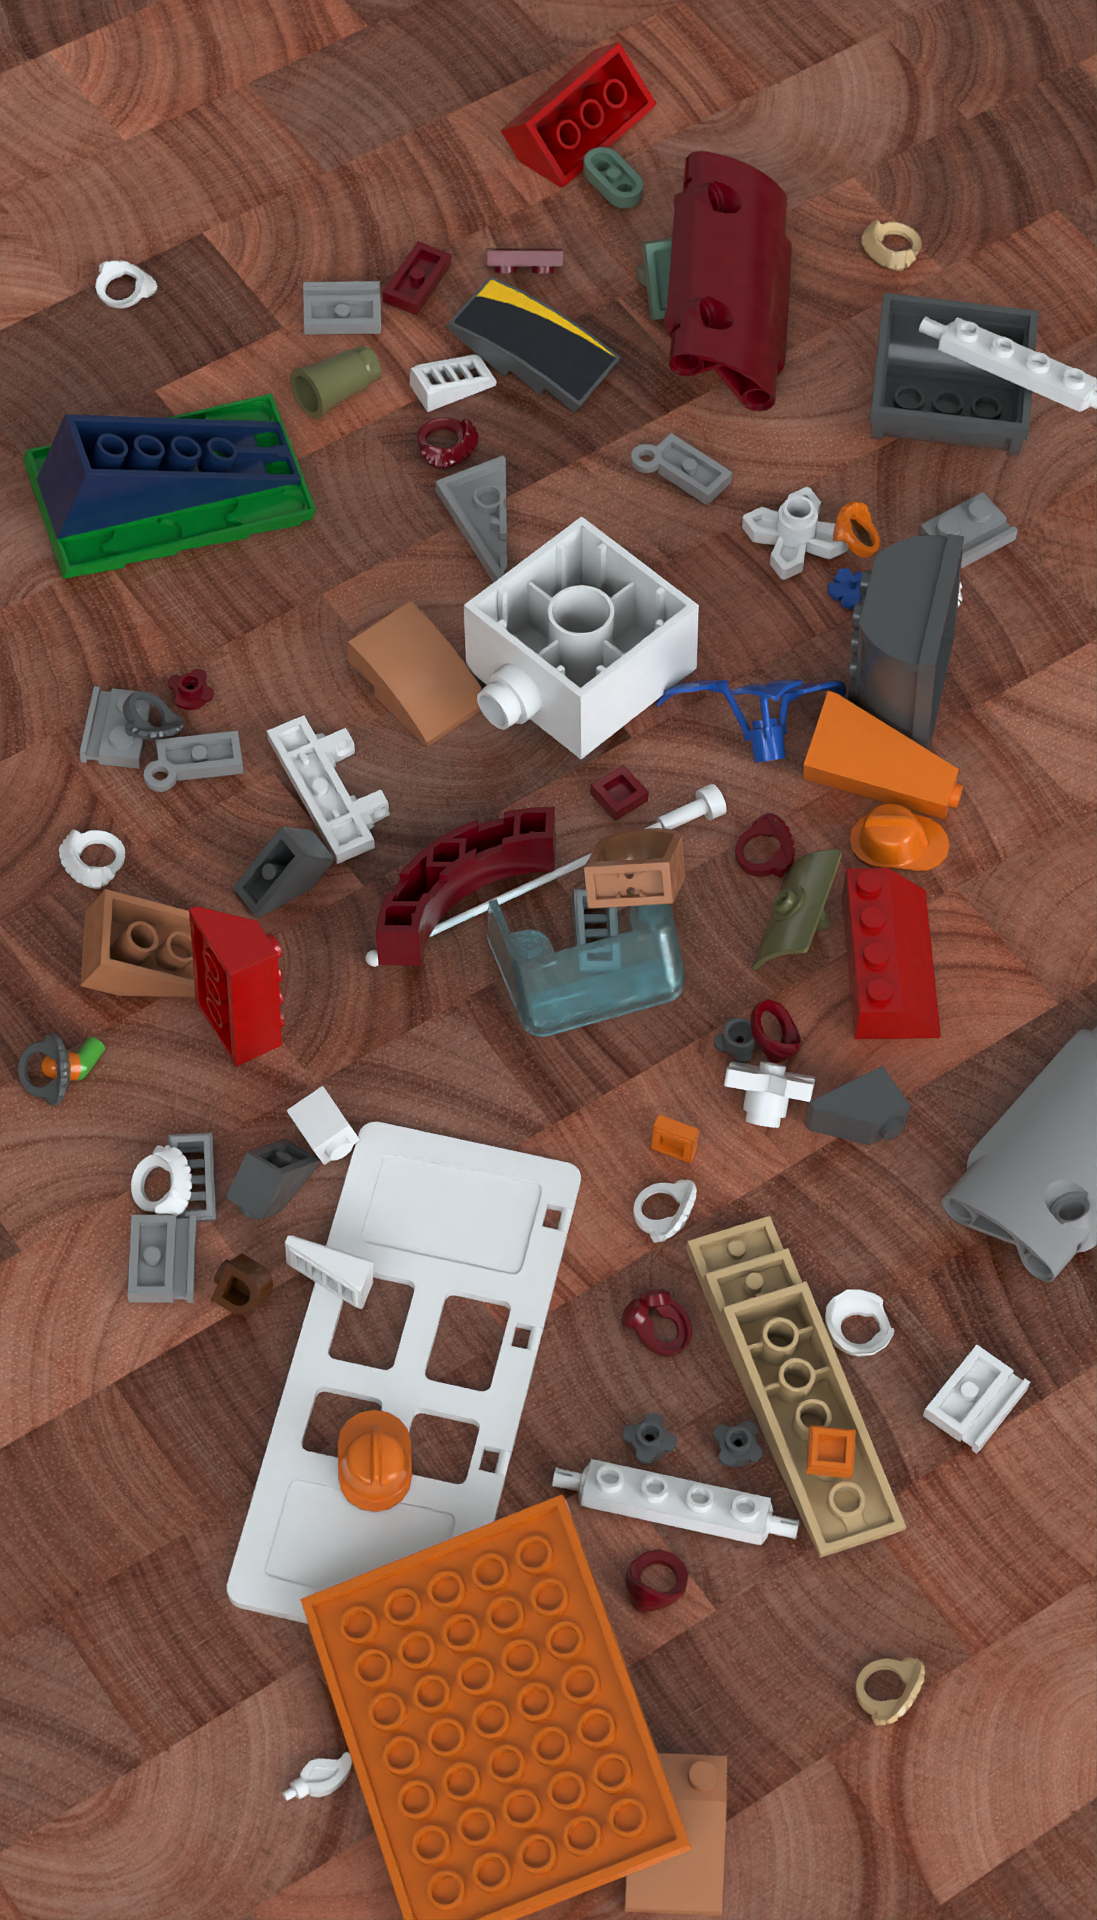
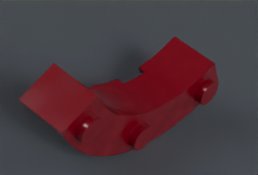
M532 807L504 812V818L480 825L478 820H475L448 832L419 852L400 872V880L392 892L386 894L382 903L376 926L378 965L421 966L423 952L433 929L441 918L463 898L488 884L505 878L528 873L553 872L555 870L556 851L555 807Z

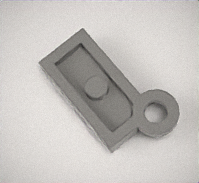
M672 433L658 446L641 444L635 447L631 453V464L637 471L651 473L658 470L659 475L707 506L732 483L733 472ZM642 455H649L653 457V460L644 462L640 457Z
M238 730L156 740L158 760L152 761L144 769V782L149 789L163 792L171 789L177 781L243 774ZM159 771L168 774L167 778L163 780H157L153 778V775Z

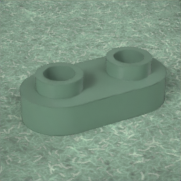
M597 147L586 153L583 168L584 176L612 205L620 208H630L636 206L642 200L644 185L642 178L616 151L606 147Z

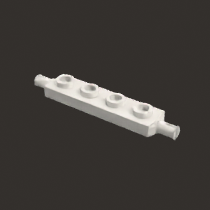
M927 316L922 320L919 332L938 339V350L1076 411L1081 412L1089 407L1097 409V378L1084 373L1082 370L1067 366L1049 358L1043 353L1035 352L1013 342L1009 338L1001 337L978 327L975 323L958 317L954 322L947 325L936 322Z
M591 1459L583 1474L556 1467L552 1487L556 1486L579 1491L580 1506L756 1545H762L767 1539L768 1533L795 1540L799 1520L772 1515L773 1509L770 1501L771 1498L595 1459Z

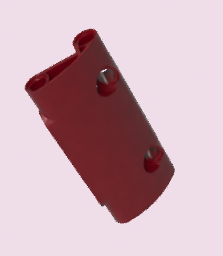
M695 151L685 159L683 192L676 194L674 197L675 210L667 310L664 315L666 329L671 337L669 366L674 373L681 376H694L714 369L744 407L752 411H766L775 404L777 376L783 370L786 358L792 244L785 235L788 197L775 181L751 165L725 155L708 151Z

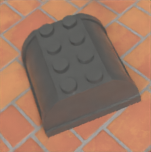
M884 293L870 413V439L882 440L883 436L1004 450L1006 455L1019 456L1023 440L1028 439L1032 391L938 350L939 340L920 333L919 327L925 316L943 325L954 322L958 317L1035 351L1039 311Z
M948 534L947 536L924 535L907 538L888 546L878 553L874 558L872 571H863L860 595L865 596H862L861 602H856L852 618V627L857 628H854L850 652H853L849 669L851 681L847 700L927 750H930L955 638L964 536Z

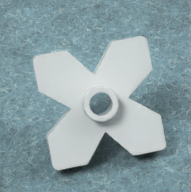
M809 487L789 494L788 499L780 506L778 512L760 507L743 516L742 528L752 542L775 545L771 553L770 565L783 580L803 571L805 552L831 559L848 551L846 543L833 541L834 523L817 521L821 501Z
M731 1061L726 1070L724 1086L746 1090L743 1110L747 1111L746 1122L779 1128L781 1118L786 1117L789 1098L807 1102L811 1101L816 1077L785 1072L786 1066L776 1063L760 1062V1066Z

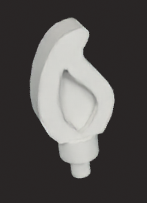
M345 1752L338 1760L319 1758L307 1763L300 1773V1777L290 1782L291 1788L282 1792L284 1799L288 1801L296 1796L300 1800L307 1795H310V1797H322L337 1790L350 1774L352 1766L350 1754Z

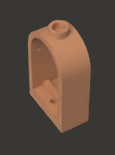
M648 828L623 831L602 838L597 843L584 866L588 909L673 904L686 877L681 833L671 829ZM629 887L634 888L635 892H634V893H630V892L628 891V888H629Z

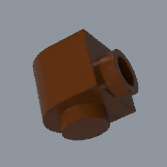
M243 1253L231 1261L226 1259L214 1276L213 1282L217 1284L211 1301L234 1314L249 1313L271 1296L273 1291L271 1274L263 1265Z

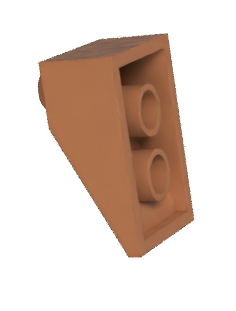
M105 889L85 911L80 986L118 996L195 997L189 911Z
M658 1753L693 1849L625 1876L624 1912L722 1916L727 1807V1756Z

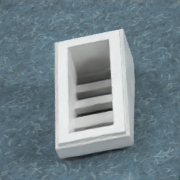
M478 354L425 363L410 368V387L427 412L496 386V379ZM475 368L480 377L474 378L469 370ZM462 373L465 379L460 380L457 375Z
M288 1235L285 1242L286 1264L349 1304L363 1309L373 1284V1262L371 1260Z

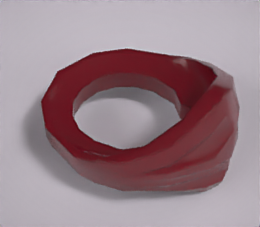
M770 999L756 1004L750 1015L751 1031L756 1043L765 1053L769 1062L779 1063L796 1055L802 1047V1041L799 1031L788 1011L779 1002ZM764 1011L770 1012L779 1021L783 1035L781 1042L774 1041L765 1035L761 1025V1016Z
M653 1550L643 1553L630 1563L626 1572L625 1583L633 1606L638 1612L645 1613L660 1610L676 1603L686 1591L689 1574L685 1563L674 1553ZM653 1564L668 1566L677 1577L676 1585L670 1591L658 1592L641 1582L640 1576L642 1571Z

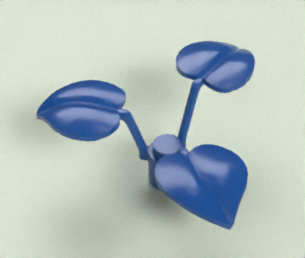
M779 679L769 681L764 685L760 683L744 685L733 689L731 692L728 680H699L678 684L665 690L664 695L656 700V704L658 707L677 693L706 690L724 694L743 730L744 741L751 740L754 763L787 758L783 735L787 734L786 718L788 704L805 693L814 691H831L845 697L846 685L843 681L837 680L802 684V680ZM751 694L760 696L762 720L752 721L753 729H750L733 695ZM781 697L778 725L776 717L770 718L768 698L778 701Z

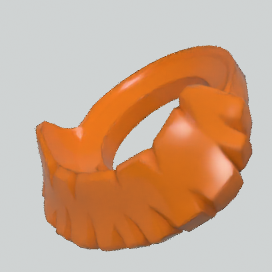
M852 501L841 507L834 525L833 541L846 543L853 553L862 558H870L877 553L880 547V539L876 528L872 524L868 506L862 502ZM850 519L856 529H864L868 532L871 538V547L864 545L858 540L853 532Z

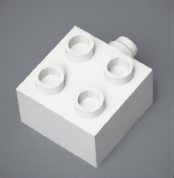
M581 516L464 605L466 665L475 676L487 684L477 695L478 705L484 716L494 726L502 730L515 723L523 724L531 719L574 755L582 759L664 695L665 690L675 686L697 669L699 605Z

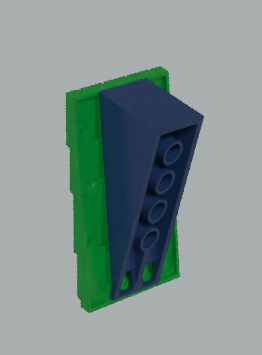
M272 393L167 418L65 414L53 443L28 449L23 457V462L28 472L46 530L49 533L48 536L63 579L124 568L125 564L173 556L181 550L247 539L250 534L299 526L303 521L312 520L316 512Z

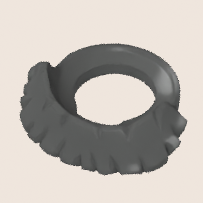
M145 691L135 692L128 696L123 703V715L127 720L125 731L128 736L145 739L146 741H154L180 733L185 727V720L177 713L172 712L159 697ZM137 700L148 701L158 709L162 718L161 727H153L138 714L135 706Z
M50 1032L45 1035L42 1041L30 1044L23 1051L18 1063V1074L23 1087L30 1094L39 1098H45L46 1103L57 1106L63 1101L71 1078L69 1054L62 1038L56 1033ZM37 1052H43L56 1061L57 1076L55 1080H52L44 1087L34 1085L27 1074L28 1061Z

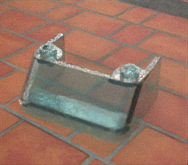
M497 899L489 901L487 939L524 1029L534 1036L546 1037L677 999L683 991L684 970L670 904L632 906L630 910V923L633 931L554 952L550 940L540 931L527 929L510 933Z

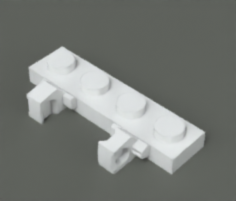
M303 715L268 730L269 743L329 851L335 858L336 863L339 864L374 849V838L369 830L374 827V823L390 815L389 803L382 790H378L360 799H356L355 795L349 796L334 769L336 763L355 753L354 742L347 729L344 728L328 736H325L324 733L315 735Z

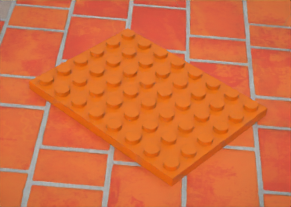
M563 1494L300 1599L404 1920H516L693 1849L569 1506Z

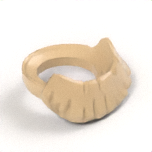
M879 220L872 221L862 235V245L865 247V252L875 262L893 271H903L904 268L910 267L915 262L922 244L920 236L914 229L898 222L880 224ZM896 234L905 237L911 243L912 248L904 251H893L886 248L882 241L885 236Z
M906 1657L901 1661L886 1658L875 1660L863 1668L855 1683V1694L863 1710L872 1715L871 1718L875 1725L893 1723L908 1711L924 1682V1664L917 1658ZM891 1670L901 1677L903 1683L906 1684V1688L899 1699L877 1701L866 1694V1680L876 1671Z

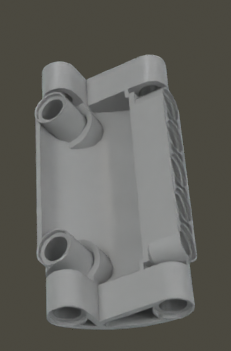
M1097 1025L1092 1030H1079L973 1148L967 1161V1171L941 1200L945 1212L956 1222L1016 1245L1024 1267L1035 1278L1047 1283L1052 1282L1076 1253L1085 1252L1097 1245Z

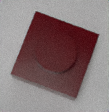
M624 765L598 779L590 786L591 796L614 821H617L648 801L649 791Z

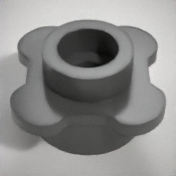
M744 1018L730 1019L724 1027L723 1034L717 1035L714 1039V1046L718 1051H726L734 1056L736 1062L744 1064L751 1060L752 1052L759 1047L751 1031V1021ZM736 1039H742L743 1042L738 1043L736 1042Z
M656 1413L647 1414L644 1421L637 1425H627L623 1430V1440L631 1444L633 1454L643 1464H650L653 1461L659 1460L665 1452H672L677 1444L676 1437L667 1432L663 1426V1418ZM651 1435L654 1440L649 1442L645 1437Z
M745 1420L737 1426L728 1427L721 1424L714 1429L713 1438L719 1443L718 1459L722 1465L726 1467H743L750 1462L756 1463L761 1460L763 1449L757 1444L755 1435L758 1428L755 1423ZM737 1440L741 1441L742 1446L737 1447L734 1445V1442Z

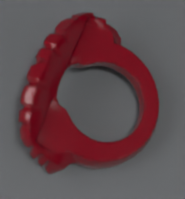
M450 417L435 418L422 425L417 433V441L422 450L423 458L429 465L437 469H445L461 463L473 453L479 440L475 426H472L471 420L468 419L459 421ZM438 430H450L458 437V442L448 448L436 447L428 444L426 440L431 433Z
M773 813L763 814L753 822L750 829L740 836L735 847V857L743 871L757 877L773 874L780 878L789 871L788 868L792 867L795 861L793 856H795L796 851L793 847L794 840L791 839L792 834L789 833V827L786 826L784 820ZM759 836L776 838L780 843V848L769 861L755 864L749 862L744 857V847L751 839Z

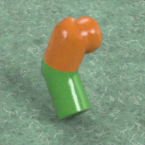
M88 1037L78 1052L68 1053L71 1065L70 1081L82 1080L88 1075L106 1050L101 1041L94 1037ZM47 1055L42 1061V1072L45 1076L55 1080L57 1076L56 1061Z

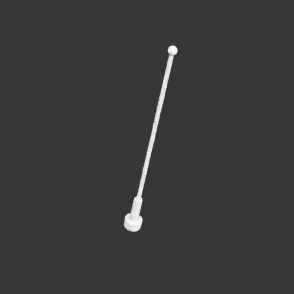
M710 784L696 791L695 801L658 817L657 823L644 829L662 828L672 830L702 815L711 821L726 814L725 800L717 786ZM592 853L437 924L430 937L584 866ZM371 950L366 954V962L372 967L378 966L377 950Z

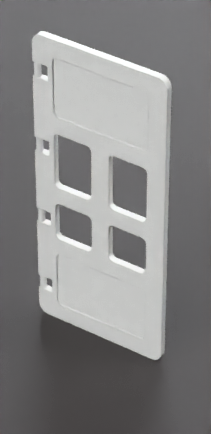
M370 1122L361 1128L358 1134L360 1141L356 1143L326 1246L371 1260L373 1262V1278L409 1285L413 1287L414 1294L394 1365L388 1370H382L333 1359L329 1356L344 1300L315 1282L227 1582V1596L234 1606L308 1624L300 1599L495 1521L507 1468L512 1455L539 1343L581 1185L580 1171L573 1164L383 1122ZM547 1209L562 1212L558 1229L543 1226ZM456 1295L505 1306L510 1310L492 1383L486 1391H477L429 1380L425 1376L444 1303L449 1296ZM516 1327L531 1330L527 1349L512 1346ZM321 1392H330L378 1403L382 1407L381 1411L388 1412L399 1418L408 1429V1432H410L414 1416L419 1413L476 1425L479 1433L467 1479L462 1484H453L412 1474L408 1493L402 1502L393 1508L380 1512L359 1509L351 1504L341 1491L338 1479V1458L310 1452L302 1447L316 1396ZM484 1450L499 1453L495 1473L479 1470Z

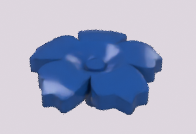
M847 567L839 569L838 574L834 577V583H828L827 593L834 601H841L842 608L854 609L856 602H861L862 596H865L860 595L863 573L857 571L853 576Z

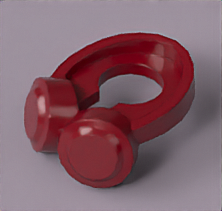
M665 1289L647 1290L640 1294V1299L632 1300L623 1311L622 1325L629 1329H634L642 1344L657 1355L665 1357L675 1356L683 1352L690 1343L692 1337L691 1321L683 1307L670 1298V1291ZM649 1308H654L661 1318L670 1319L675 1323L677 1336L673 1342L663 1343L655 1337L653 1331L655 1323L648 1316Z

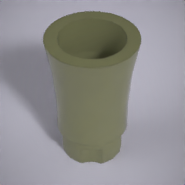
M362 345L353 350H345L318 363L294 369L290 374V385L300 408L310 418L319 419L334 406L366 389L369 384L378 380L381 377L382 370L375 352L370 347L367 348Z

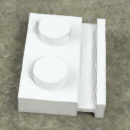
M976 1345L926 1407L923 1416L959 1442L964 1441L970 1445L972 1451L977 1454L1028 1390L1030 1381L1020 1379L1013 1374V1369Z

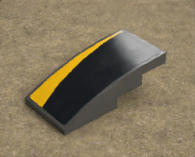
M492 276L488 277L446 326L449 331L504 377L511 371L537 394L540 395L546 389L573 413L579 409L621 359L618 354L590 332L559 311L528 293Z

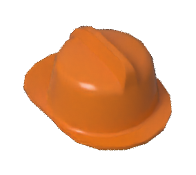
M893 803L882 804L874 808L865 817L859 819L853 826L849 838L851 850L860 861L869 866L880 868L928 871L940 866L947 858L950 848L948 835L941 825L928 817L913 814L902 805Z
M378 1410L360 1412L348 1419L340 1430L338 1439V1479L340 1488L347 1500L361 1510L371 1512L389 1510L402 1502L410 1489L412 1457L409 1432L399 1418L388 1412Z

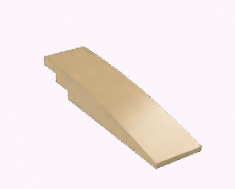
M764 1217L687 1241L686 1250L732 1363L819 1557L821 1558L906 1530V1524L807 1281H801L789 1249H783L771 1217ZM810 1425L856 1430L854 1473L851 1479L806 1474L807 1442Z

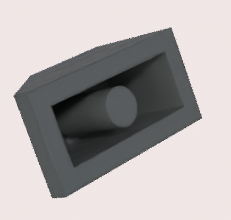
M281 826L233 888L255 917H262L309 891L333 863L335 858L312 830Z
M881 1066L808 1103L805 1125L810 1131L871 1145L881 1139L891 1140L902 1133L907 1124L910 1104L884 1067Z
M285 1138L248 1151L226 1198L237 1204L238 1210L245 1216L256 1220L266 1219L282 1212L317 1168L320 1159Z

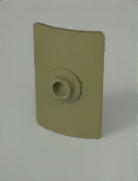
M823 850L807 854L796 860L792 867L789 868L779 894L773 902V910L751 969L757 971L765 962L778 956L806 953L809 950L814 933L830 927L831 919L823 908L842 858L840 850Z

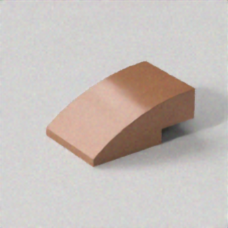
M411 600L348 641V662L374 686V697L426 747L481 711L477 702V695L482 688L448 640Z

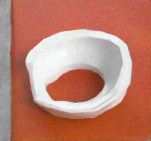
M861 1289L845 1290L833 1297L826 1306L825 1328L833 1345L846 1354L858 1357L874 1355L885 1348L893 1337L894 1328H891L884 1312L883 1299L875 1293ZM852 1315L872 1316L878 1323L880 1332L867 1343L855 1344L845 1339L841 1332V1323Z

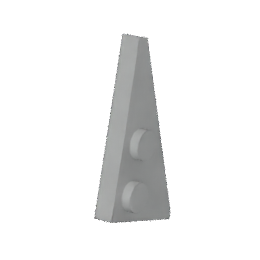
M504 456L437 480L435 483L437 495L493 583L507 573L506 459Z

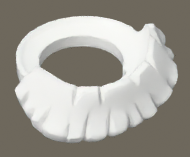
M105 261L99 265L100 274L96 280L97 294L101 301L110 307L121 309L133 306L143 297L148 298L152 296L157 290L156 281L146 272L129 262ZM125 274L136 279L135 291L130 297L124 300H113L106 295V287L113 279L122 277Z
M73 829L59 847V856L62 859L61 864L65 867V871L76 882L93 889H101L102 886L108 885L114 879L115 873L122 867L125 860V848L122 842L113 834L101 830L80 833ZM104 844L114 851L116 858L108 866L97 867L86 865L79 856H81L82 851L88 845Z
M158 1145L154 1149L153 1155L145 1157L134 1170L131 1180V1193L135 1203L142 1210L156 1213V1215L178 1216L188 1206V1200L191 1198L190 1190L192 1189L191 1168L186 1157L178 1148ZM156 1167H162L171 1174V1188L162 1199L152 1202L145 1194V1180L151 1170Z
M687 1179L678 1180L674 1184L666 1182L656 1183L645 1188L637 1196L633 1205V1216L638 1227L650 1234L654 1243L666 1241V1239L675 1235L683 1228L689 1218L696 1199V1185ZM666 1193L671 1195L680 1206L674 1216L652 1220L643 1215V1203L654 1194Z

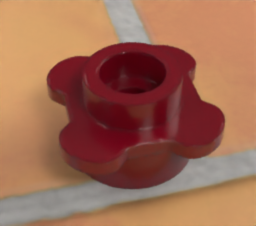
M194 669L191 673H186L182 676L173 675L168 679V688L175 693V705L185 710H197L213 699L214 691L206 683L207 674L205 671Z

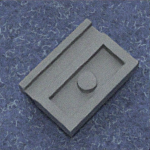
M380 281L303 282L304 335L381 334Z
M982 492L921 524L919 536H947L948 534L964 536L962 569L1016 540L1018 530L1015 526L1011 527L1006 522V516Z
M94 686L79 752L80 762L87 763V759L97 760L101 765L140 769L146 740L126 734L125 726L127 720L123 715L124 701L128 696L139 691L112 688V691L109 692L100 691V687ZM137 700L135 706L138 714L145 721L149 722L153 704L145 700Z
M131 1215L128 1302L174 1303V1300H187V1303H194L196 1215H190V1218H176V1215Z

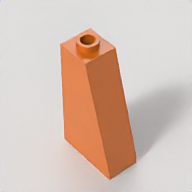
M827 692L803 765V779L888 804H899L909 810L946 820L949 807L957 809L964 785L957 783L959 773L957 767L837 693Z

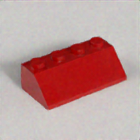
M620 42L591 51L500 131L520 163L561 188L565 187L583 171L584 157L588 151L597 147L609 148L653 109L657 103Z
M846 868L841 897L854 1038H940L941 1032L926 890L889 868Z
M198 906L189 909L196 1004L236 1067L282 1046L281 1028L285 1026V1022L280 1012V1005L284 1004V999L279 989V982L283 981V976L278 965V959L282 957V952L274 935L271 933L266 935L257 920Z

